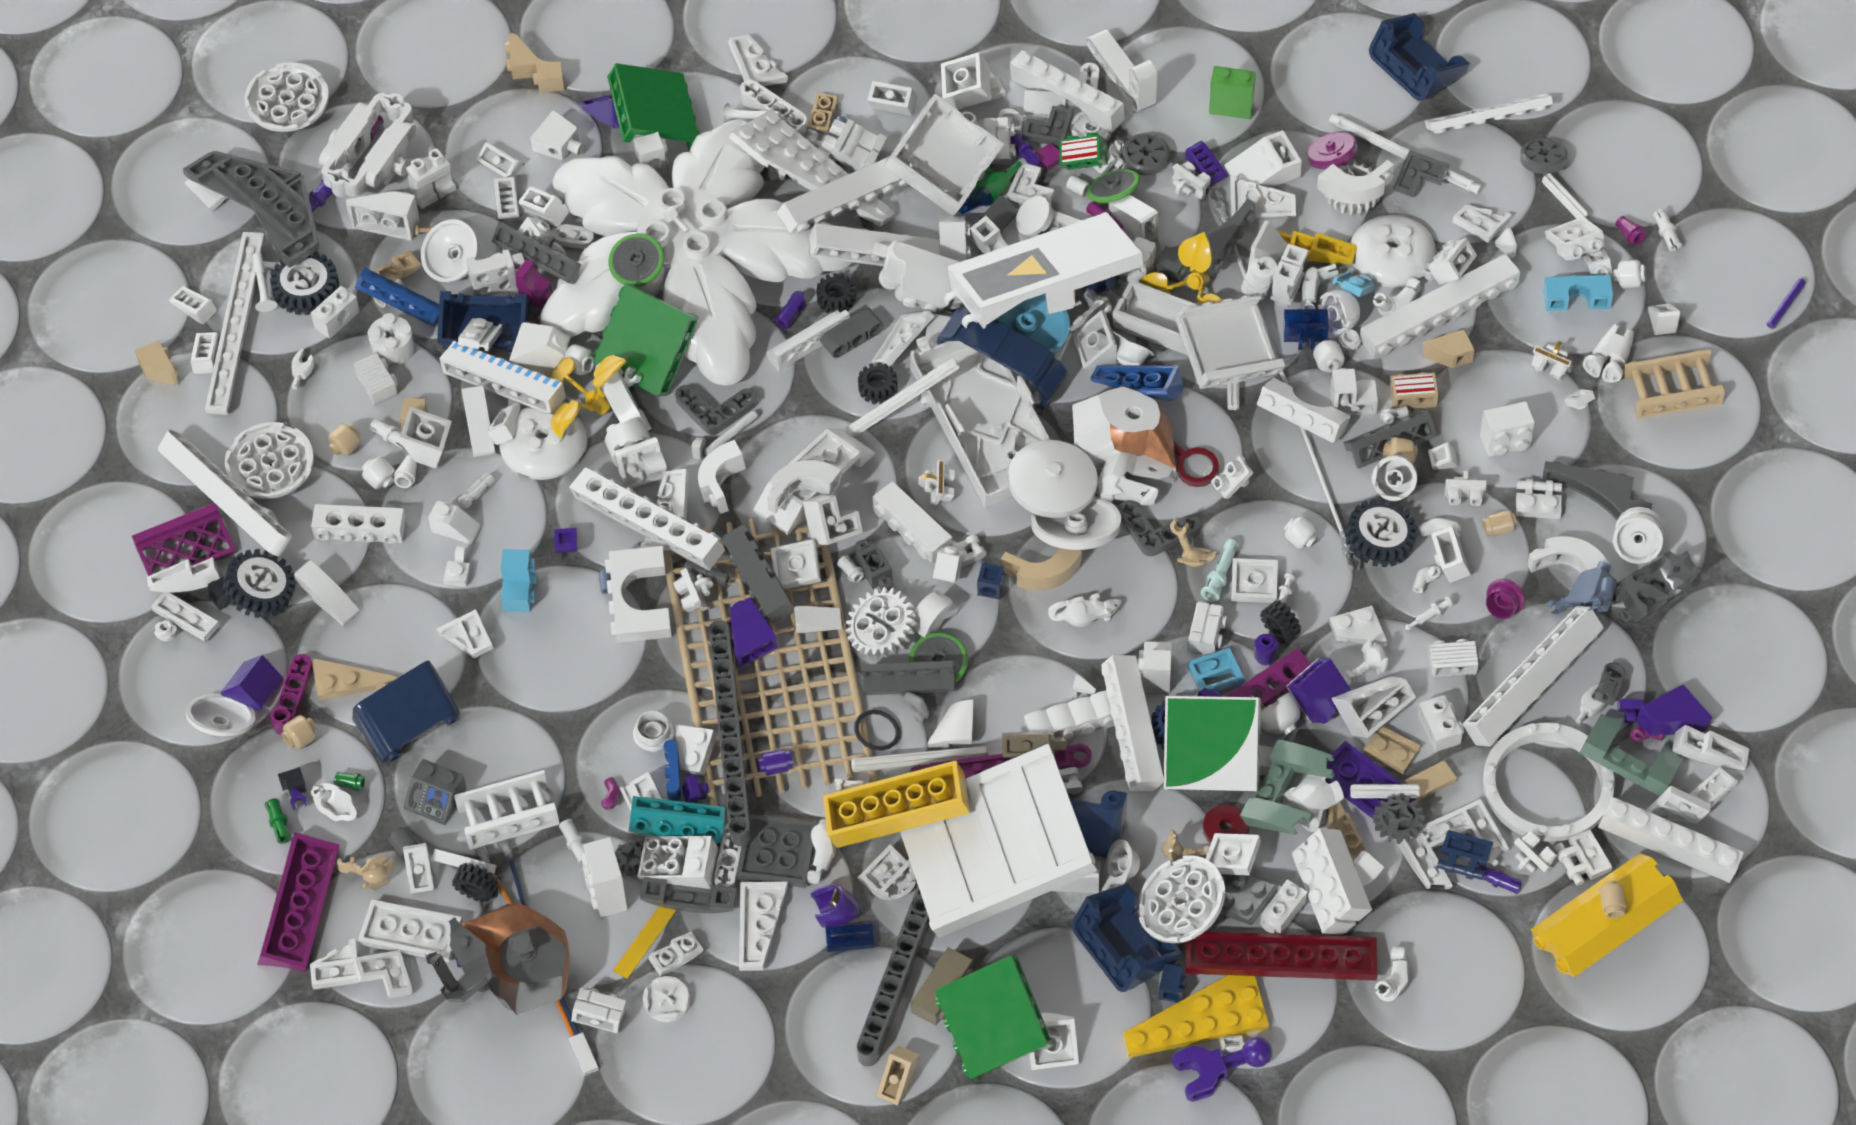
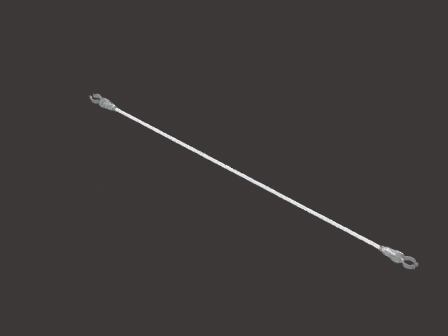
M1210 189L1209 201L1213 203L1214 213L1223 224L1228 220L1225 203L1221 200L1222 193L1215 189V194L1221 197L1219 201H1216L1210 197L1212 194ZM1234 244L1235 247L1233 251L1239 264L1240 270L1242 272L1243 278H1245L1246 271L1242 263L1241 257L1239 255V252L1237 250L1236 244ZM1257 303L1256 305L1259 310L1275 358L1279 359L1275 347L1273 345L1272 339L1270 337V334L1268 332L1267 326L1265 324L1264 318L1262 316L1261 310ZM1282 370L1280 372L1282 381L1288 384L1284 371ZM1300 427L1339 529L1342 553L1347 558V567L1352 570L1354 569V566L1348 563L1349 558L1353 557V559L1359 561L1357 569L1360 571V558L1358 559L1355 556L1356 551H1350L1351 544L1347 545L1345 531L1341 525L1306 429Z

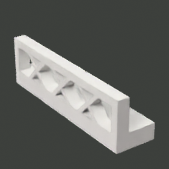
M836 310L767 351V358L778 371H781L823 346L820 342L822 335L849 319V313L846 310L841 313Z

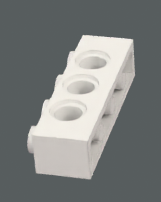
M315 504L311 528L314 539H334L346 542L354 540L367 543L374 541L393 544L403 542L406 518L403 508Z

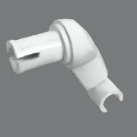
M1334 263L1320 269L1311 267L1306 271L1302 284V301L1306 303L1302 307L1303 318L1306 311L1312 312V319L1314 318L1315 306L1312 303H1316L1317 291L1321 281L1338 275V270H1335L1337 267Z
M1414 277L1409 278L1406 287L1394 297H1386L1383 293H1377L1373 297L1376 299L1373 300V303L1378 307L1379 313L1385 316L1414 301L1417 298V293L1421 291L1420 281Z
M826 819L820 820L819 824L814 826L811 831V841L816 850L813 865L817 867L816 871H808L807 882L812 884H818L821 881L822 870H828L836 853V846L828 837Z
M1393 946L1391 959L1397 961L1392 962L1390 976L1375 985L1377 990L1375 993L1383 1001L1388 1002L1396 999L1408 984V962L1406 961V953L1403 947Z

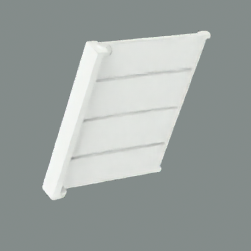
M1049 744L966 778L970 814L900 832L930 919L929 925L938 938L1097 872L1096 860L1087 848Z

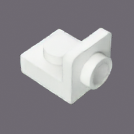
M1604 248L1599 251L1583 254L1590 276L1601 274L1610 275V278H1613L1610 258Z

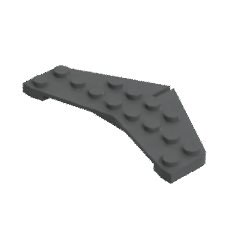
M219 151L209 152L183 168L184 175L191 181L252 209L281 260L289 268L319 249L318 235L304 175L301 176L300 172Z

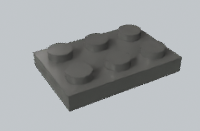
M1221 874L1225 885V900L1220 914L1253 925L1276 894V886L1248 875Z

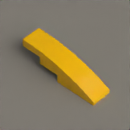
M1277 230L1287 244L1308 250L1307 261L1352 265L1357 245L1317 232L1315 237L1297 231H1293V234L1290 235Z

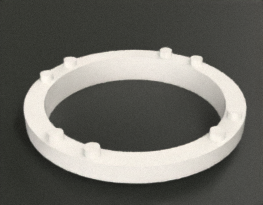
M1531 723L1509 732L1494 745L1485 763L1483 789L1490 809L1509 829L1522 836L1533 831L1541 841L1557 842L1569 840L1570 837L1587 830H1592L1600 823L1605 808L1614 794V773L1610 769L1587 758L1598 774L1601 784V796L1592 811L1574 823L1563 826H1545L1520 818L1505 805L1496 787L1495 774L1502 760L1520 746L1541 741L1564 744L1580 752L1588 737L1577 729L1558 723Z

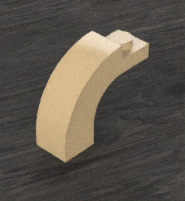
M1058 548L1050 559L1040 563L1028 562L1005 552L1001 558V566H1004V572L1007 575L1017 577L1018 587L1028 590H1047L1058 587L1073 577L1082 564V551Z

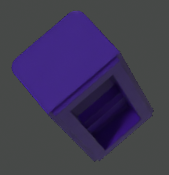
M1202 140L1186 149L1185 160L1194 165L1195 171L1199 175L1201 173L1209 175L1214 171L1218 172L1210 177V187L1228 177L1224 168Z

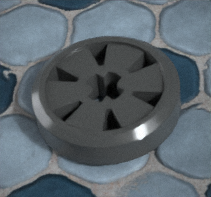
M1152 133L1136 134L1130 137L1123 146V161L1129 170H1133L1139 175H1153L1162 171L1168 164L1169 147L1166 141L1158 135Z
M1546 138L1535 139L1527 142L1521 148L1520 162L1529 171L1539 174H1550L1560 171L1567 164L1568 151L1558 141Z

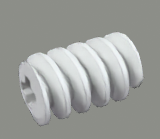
M1263 256L1255 258L1250 262L1241 285V291L1245 296H1261L1260 300L1266 298L1277 268L1274 259Z

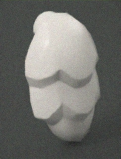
M322 783L312 788L311 794L317 809L333 821H350L357 817L358 810L353 802V797L347 792L342 791L339 786Z

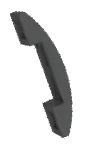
M644 877L640 900L679 911L724 913L734 910L737 888L713 885V889L667 884L666 879Z

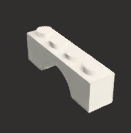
M1276 378L1271 379L1262 387L1257 402L1258 406L1332 443L1344 435L1350 419V415L1332 406L1317 407L1301 401L1293 393L1292 386Z

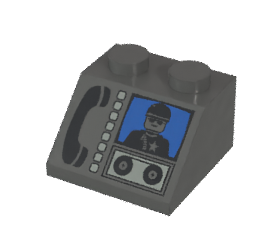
M422 759L411 777L404 809L445 825L456 807L454 795L463 793L466 790L464 775Z

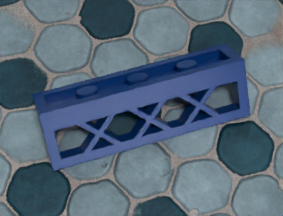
M364 267L354 287L433 326L439 314L438 303Z

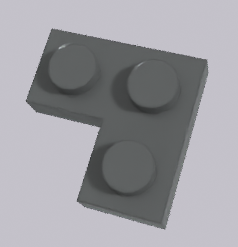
M1052 106L1048 122L1027 118L1022 133L1023 139L1043 144L1052 143L1054 146H1059V140L1066 139L1073 116V109Z
M1409 150L1393 190L1414 197L1421 179L1442 185L1450 166L1448 163Z

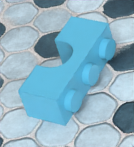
M1610 275L1545 277L1543 295L1546 311L1567 310L1569 298L1573 296L1585 298L1589 309H1611L1613 292Z

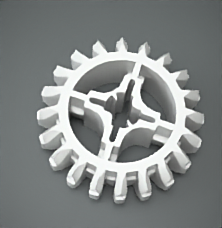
M1355 162L1353 165L1346 163L1344 167H1338L1344 173L1351 176H1364L1372 172L1371 167L1365 168L1364 163L1361 166H1357ZM1325 195V199H1328L1329 205H1333L1334 210L1341 209L1342 214L1347 211L1350 216L1353 212H1357L1360 215L1362 210L1368 213L1369 208H1374L1380 200L1379 197L1367 203L1347 204L1335 201Z

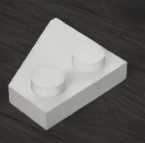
M676 725L680 770L684 773L704 776L718 733L711 729Z

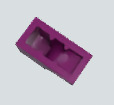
M526 259L515 274L518 294H527L531 299V305L542 309L553 294L551 281L545 279L537 271L534 262Z

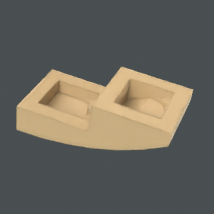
M407 251L392 257L390 264L372 271L392 281L397 279L403 281L419 270L421 264L411 251Z

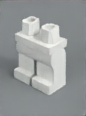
M835 119L829 131L839 137L836 139L827 134L821 147L831 152L829 158L832 160L836 159L844 166L857 171L875 162L887 137L880 133L877 136L865 130L862 126L854 124V121L850 119L846 123Z
M437 148L429 151V156L423 159H414L411 161V166L406 168L409 174L410 193L415 195L416 202L421 209L437 201L438 197L441 199L456 191V185L453 183L450 174V163Z
M1287 244L1281 261L1273 275L1271 300L1276 301V305L1284 308L1292 305L1305 276V272L1302 271L1308 256V250Z
M507 249L502 251V253L493 254L490 258L477 261L475 256L466 258L469 283L473 295L489 296L506 291L509 288L510 290L517 289L515 274L524 263L522 253L510 255Z

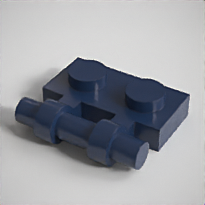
M1448 830L1441 854L1449 856L1448 861L1439 859L1437 868L1445 870V873L1448 874L1457 873L1465 875L1470 880L1474 878L1483 880L1485 871L1478 870L1476 867L1477 864L1487 866L1493 842ZM1461 859L1468 861L1469 865L1467 867L1464 865L1456 864V860Z

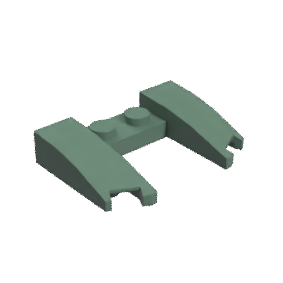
M1601 714L1579 753L1650 792L1661 796L1669 787L1683 757L1673 752L1671 744L1666 741L1653 766L1641 761L1611 744L1625 718L1617 717L1615 719Z
M1278 739L1269 756L1272 765L1256 797L1249 796L1240 817L1250 827L1296 835L1298 832L1293 826L1301 819L1310 823L1314 817L1311 813L1280 804V801L1295 772L1333 779L1334 772L1332 769H1327V761H1334V758L1330 754L1311 747Z

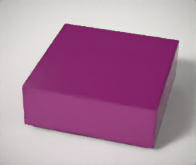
M1052 143L1035 152L1041 160V165L1047 171L1060 163V151Z

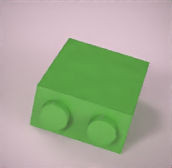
M1214 66L1210 82L1209 114L1251 120L1256 72Z

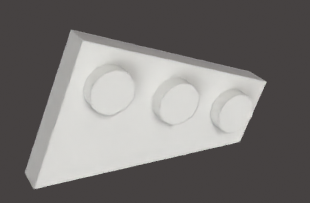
M1230 176L1231 217L1239 210L1246 199H1249L1255 203V219L1296 218V198L1294 194L1271 187L1267 188L1254 182H1247Z
M930 311L901 315L871 361L873 366H877L876 362H880L881 366L884 363L888 364V367L893 365L901 353L934 318V315Z

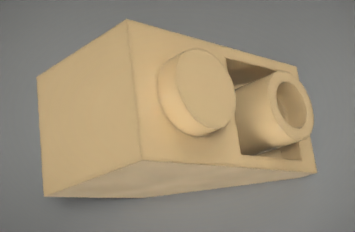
M1463 329L1457 332L1452 331L1438 338H1430L1423 342L1422 356L1425 359L1455 368L1473 362L1474 348Z
M159 340L135 350L138 363L147 379L174 386L179 384L177 380V375L180 374L175 362L170 363L171 355L167 347L163 348Z

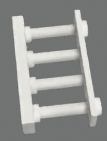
M544 770L454 795L458 813L466 812L470 826L465 827L464 831L470 850L560 824L555 803L546 804L542 791L548 789ZM533 793L538 807L524 811L520 796ZM511 799L515 814L502 817L498 802ZM489 806L493 820L479 824L475 809Z

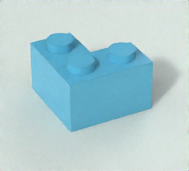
M503 549L501 561L503 578L501 603L503 611L530 612L531 603H535V590H532L533 584H537L535 559H531L530 550Z

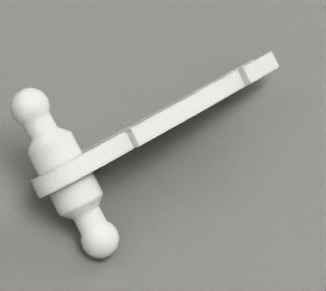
M1089 290L1087 296L1094 300L1095 305L1080 315L1069 329L1071 331L1077 330L1078 327L1085 324L1101 310L1109 313L1113 318L1114 309L1109 303L1110 300L1105 296L1096 295L1093 290Z

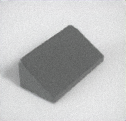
M1000 195L978 221L987 216L1000 229L1001 234L1017 216L1018 210L1005 197Z

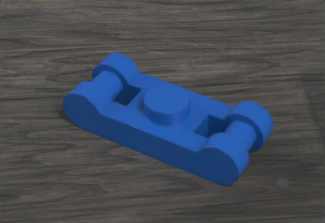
M667 740L663 745L665 759L669 762V765H665L666 779L670 778L666 783L667 798L672 801H680L681 786L677 743L674 740Z

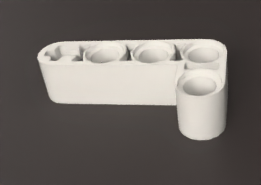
M746 80L741 84V101L745 107L751 111H780L782 120L792 126L803 137L807 135V117L803 112L756 81Z

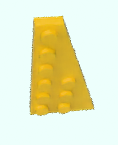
M1227 975L1125 1031L1123 1038L1128 1057L1131 1058L1218 1040L1220 1037L1269 1029V1023L1255 976Z

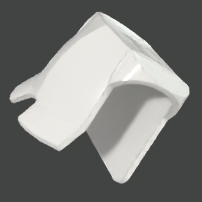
M1308 775L1297 787L1290 788L1284 793L1283 805L1311 813L1314 818L1310 823L1304 819H1301L1298 823L1307 831L1315 832L1318 830L1319 825L1327 822V809L1344 799L1343 791L1338 781L1328 784L1325 781L1326 777Z

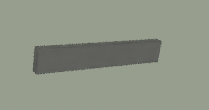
M498 223L492 239L493 243L506 250L508 249L513 254L522 253L524 260L527 259L534 262V265L567 283H575L581 267L580 263L505 223Z

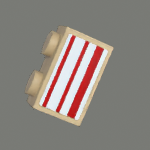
M1421 372L1418 374L1391 376L1389 389L1393 409L1406 406L1407 409L1437 407L1438 390L1435 373Z

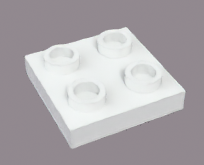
M656 437L614 451L623 488L629 487L633 489L663 479L667 467Z

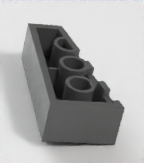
M745 524L721 537L731 554L729 559L734 567H738L741 571L738 573L741 580L751 588L748 590L754 602L758 600L761 605L758 607V610L763 618L766 619L768 617L772 624L794 612V605L760 545Z

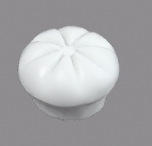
M658 711L643 713L633 729L635 743L641 749L649 752L663 750L664 742L672 740L674 737L673 725L664 714Z

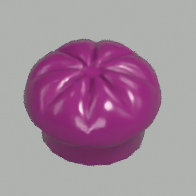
M1497 579L1487 588L1486 607L1494 617L1503 620L1509 619L1512 615L1519 613L1523 609L1525 595L1522 588L1514 581Z

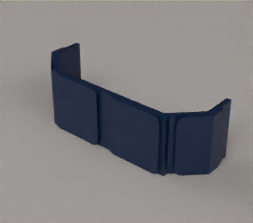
M956 309L937 337L936 343L940 345L945 343V341H960L1031 381L1043 398L1040 408L1044 409L1067 374V370L1056 359L1054 353L1029 337L1012 330L997 319L987 324L984 329L979 322L976 323L974 321L970 322L967 328L962 325V319L971 313L968 309Z

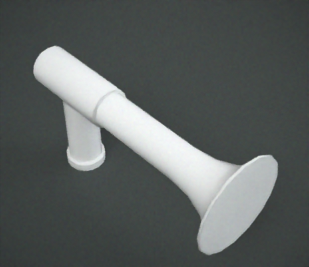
M725 103L722 110V119L724 123L735 118L755 119L767 111L735 110L731 108L729 103ZM773 111L781 118L780 111Z
M262 253L253 254V261L260 291V302L256 304L255 309L260 312L274 310L277 307V302L269 297L265 269L275 270L274 266L276 263L263 261Z

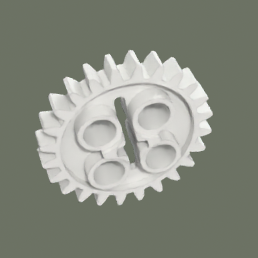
M883 587L882 592L875 589L874 595L867 592V599L865 600L859 598L861 604L859 606L853 604L854 609H856L855 612L848 613L852 620L846 621V624L850 626V628L846 629V632L850 635L847 639L861 655L865 654L868 658L875 656L879 659L881 653L887 658L889 651L896 654V647L898 646L903 649L902 642L910 641L907 635L914 634L910 627L917 625L913 620L917 614L913 611L915 607L910 603L911 600L901 591L897 592L894 588L888 591ZM867 615H873L879 621H881L884 624H887L890 628L894 629L895 632H891L885 626L878 622L876 623L872 618L868 617Z

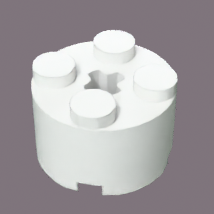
M387 313L370 326L368 338L372 354L377 353L380 359L384 358L388 366H391L392 363L403 364L411 358L414 353V339L411 326L405 319L394 316L392 313Z
M634 417L630 420L610 425L606 430L605 444L614 465L618 467L614 451L649 440L651 437L646 425L639 418Z
M1389 455L1382 458L1372 472L1374 489L1381 497L1390 501L1406 498L1412 493L1417 483V471L1414 464L1408 458L1401 455ZM1393 472H1397V476L1401 477V480H1397L1396 483H1392V479L1388 478Z

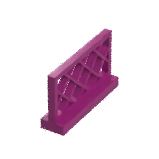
M216 503L132 535L134 546L148 576L153 575L152 572L155 565L166 569L171 567L176 557L188 559L190 563L194 562L191 564L193 566L212 557L214 561H218L237 553ZM218 521L220 528L217 534L206 531L209 524ZM195 531L200 533L196 543L185 539L188 532ZM203 535L215 538L210 548L200 544ZM168 540L179 541L175 551L164 547ZM218 540L226 542L229 546V549L222 552L214 548ZM183 543L193 546L190 556L179 553ZM154 548L158 551L155 558L151 559L145 557L143 550ZM197 548L208 552L206 558L202 560L193 558ZM162 551L173 555L169 564L158 561Z

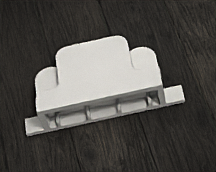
M894 240L889 246L879 242L875 243L873 255L885 259L884 267L879 274V282L885 289H895V297L903 302V305L923 309V311H930L933 314L940 312L944 308L955 310L961 306L962 302L960 299H952L949 305L944 301L945 295L951 292L947 267L959 263V261Z

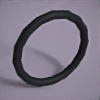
M881 710L864 711L857 717L854 723V732L857 739L864 746L872 750L883 751L890 749L897 744L900 738V728L897 721L890 714ZM872 714L887 718L895 728L893 741L884 746H876L866 742L859 732L861 719Z

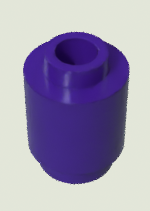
M1261 634L1255 640L1254 657L1261 665H1269L1277 657L1278 642L1273 635Z
M784 749L762 753V758L758 759L760 772H765L766 776L788 772V769L793 768L790 750L784 751Z

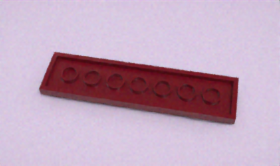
M1205 931L1197 938L1186 942V974L1377 981V937Z

